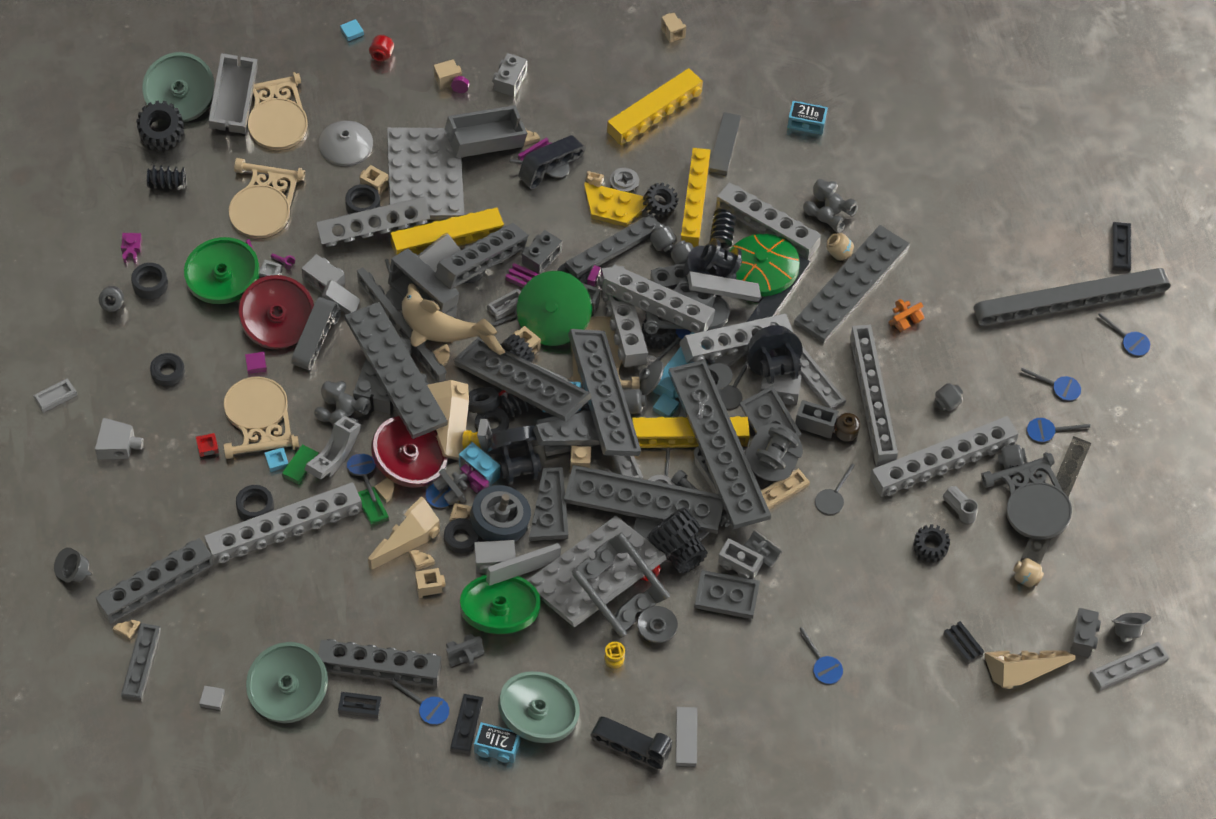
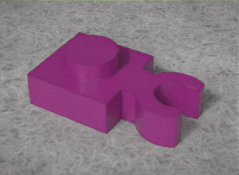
M122 233L121 251L124 252L122 255L124 263L127 262L128 257H133V262H137L136 253L141 252V233Z
M467 464L460 468L462 471L460 474L467 476L470 487L474 492L478 493L489 487V481L476 470L473 472Z

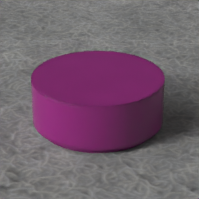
M456 76L452 80L451 88L457 93H465L470 85L469 80L463 76Z

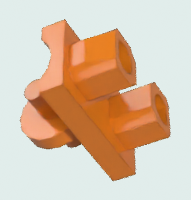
M898 299L895 302L896 307L892 310L895 314L897 312L900 314L894 316L888 323L890 326L895 325L900 333L910 327L906 319L909 316L914 325L925 319L921 311L924 307L923 304L920 302L908 309L907 307L911 305L910 302Z

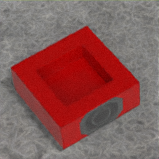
M215 433L196 437L200 457L219 453Z

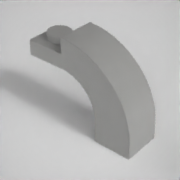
M346 416L334 423L327 445L318 456L306 464L305 471L319 479L326 475L331 477L349 455L361 425Z

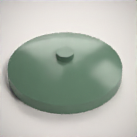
M184 52L170 53L157 59L147 70L143 79V96L147 105L150 102L155 104V101L158 100L160 103L167 101L168 105L172 103L174 108H178L184 123L198 118L209 108L213 100L215 80L208 65L199 57Z
M296 642L278 643L260 653L252 663L246 680L247 695L252 706L266 719L278 723L296 722L309 716L321 704L328 685L327 670L322 659L308 646Z
M523 672L511 677L504 684L498 699L499 712L505 724L520 737L533 742L552 743L564 739L573 731L579 718L580 708L574 692L560 679L543 672Z

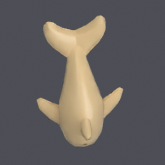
M414 284L408 285V294L402 301V313L408 325L413 329L411 335L412 346L417 347L426 340L453 342L478 336L495 353L499 355L506 353L494 336L497 334L496 329L486 319L483 318L477 323H471L453 318L439 311L440 308L434 301L423 300Z

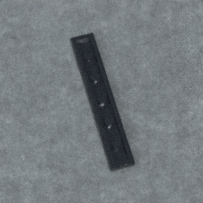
M799 256L800 269L794 283L778 294L764 296L746 322L775 316L810 266L811 261Z

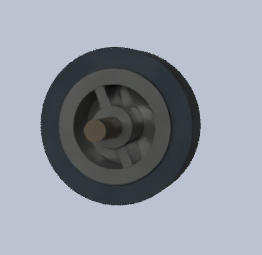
M503 485L490 486L481 490L476 495L470 512L472 528L481 538L488 542L514 540L515 542L525 534L531 518V508L524 495L511 487Z

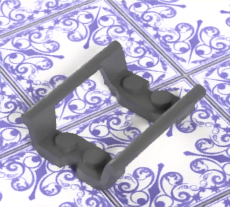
M621 532L607 540L594 551V560L587 558L576 566L572 571V575L622 638L627 634L626 630L636 622L635 615L637 612L642 613L647 608L653 607L656 603L666 600L670 597V594ZM618 553H628L652 586L642 594L632 596L616 611L614 616L587 580L600 575L614 562L615 556Z

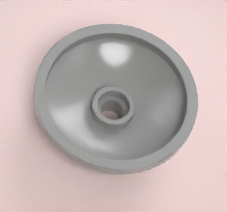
M354 121L335 122L326 127L319 137L320 153L327 161L338 166L359 164L370 155L373 149V138L370 131L362 124Z

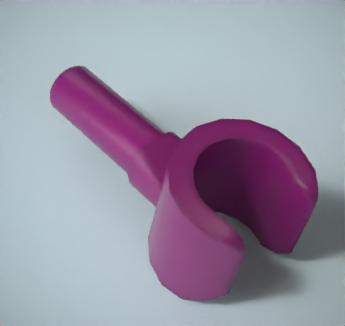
M273 253L271 254V258L283 263L284 268L287 270L292 267L287 262L295 264L293 256L289 255L284 258Z

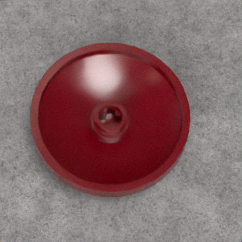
M283 275L265 276L253 282L245 290L239 305L240 324L246 335L256 344L274 350L287 349L298 344L314 307V302L308 290L295 279Z
M400 416L383 422L375 432L371 443L372 457L378 469L391 481L406 487H423L433 483L440 476L438 471L442 468L445 469L448 458L442 454L436 437L438 435L436 430L412 439Z

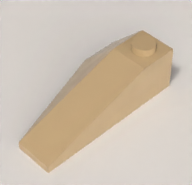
M453 380L429 384L427 386L448 420L446 426L436 429L438 433L436 437L444 457L459 460V454L464 450L462 439L463 433L466 430L469 405L468 384Z
M422 496L405 512L406 518L400 526L396 524L392 528L393 531L390 534V538L388 540L383 539L369 556L368 565L371 570L427 543L431 538H435L438 535L440 521Z
M1042 650L1040 654L1028 651H1021V654H1010V651L985 652V659L993 681L1001 685L1002 688L1011 689L1013 686L1022 685L1075 660V655L1065 650Z

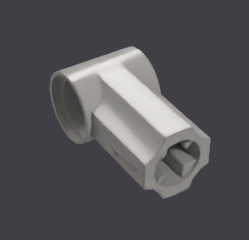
M956 486L948 488L943 494V499L959 514V519L963 523H973L977 517V502L973 499H968Z

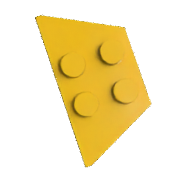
M588 182L584 184L591 219L627 227L632 223L633 219L638 218L642 214V211L647 206H643L644 196L604 186L597 187Z

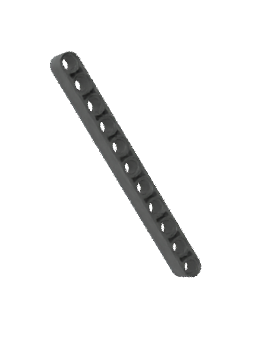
M1156 268L985 300L976 303L973 309L978 323L985 326L1161 293L1168 290L1171 284L1163 268Z

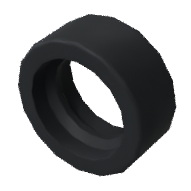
M359 184L350 188L345 197L348 214L380 207L378 190L368 184ZM367 196L372 198L374 203L366 208H358L352 204V201L357 197Z
M141 264L134 269L131 275L133 290L141 298H158L168 288L167 273L159 264ZM153 274L161 278L160 283L153 287H143L139 284V280L146 275Z
M249 485L240 490L236 496V509L239 517L246 521L273 511L274 502L271 492L261 485ZM258 496L266 500V507L258 512H249L244 509L243 503L250 497Z

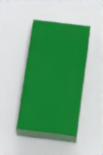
M302 444L282 472V477L299 485L308 473L305 471L306 464L318 456L319 452Z
M373 486L372 490L376 502L372 501L368 489L358 492L362 501V510L371 527L389 521V516Z

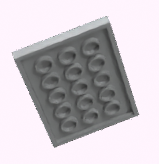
M387 127L390 204L425 196L430 219L426 220H446L451 217L463 216L464 200L461 157L456 158L451 147L452 142H449L444 130L445 128ZM406 209L405 217L408 219L415 216L414 209ZM391 212L390 219H397V215Z
M617 516L610 519L527 580L537 589L540 599L573 627H576L599 609L574 578L572 571L583 560L587 558L594 560V551L607 540L622 532L651 570L666 560V556L662 551L655 548L648 540ZM618 553L615 556L614 562L597 577L587 581L602 601L607 604L645 575L628 553Z

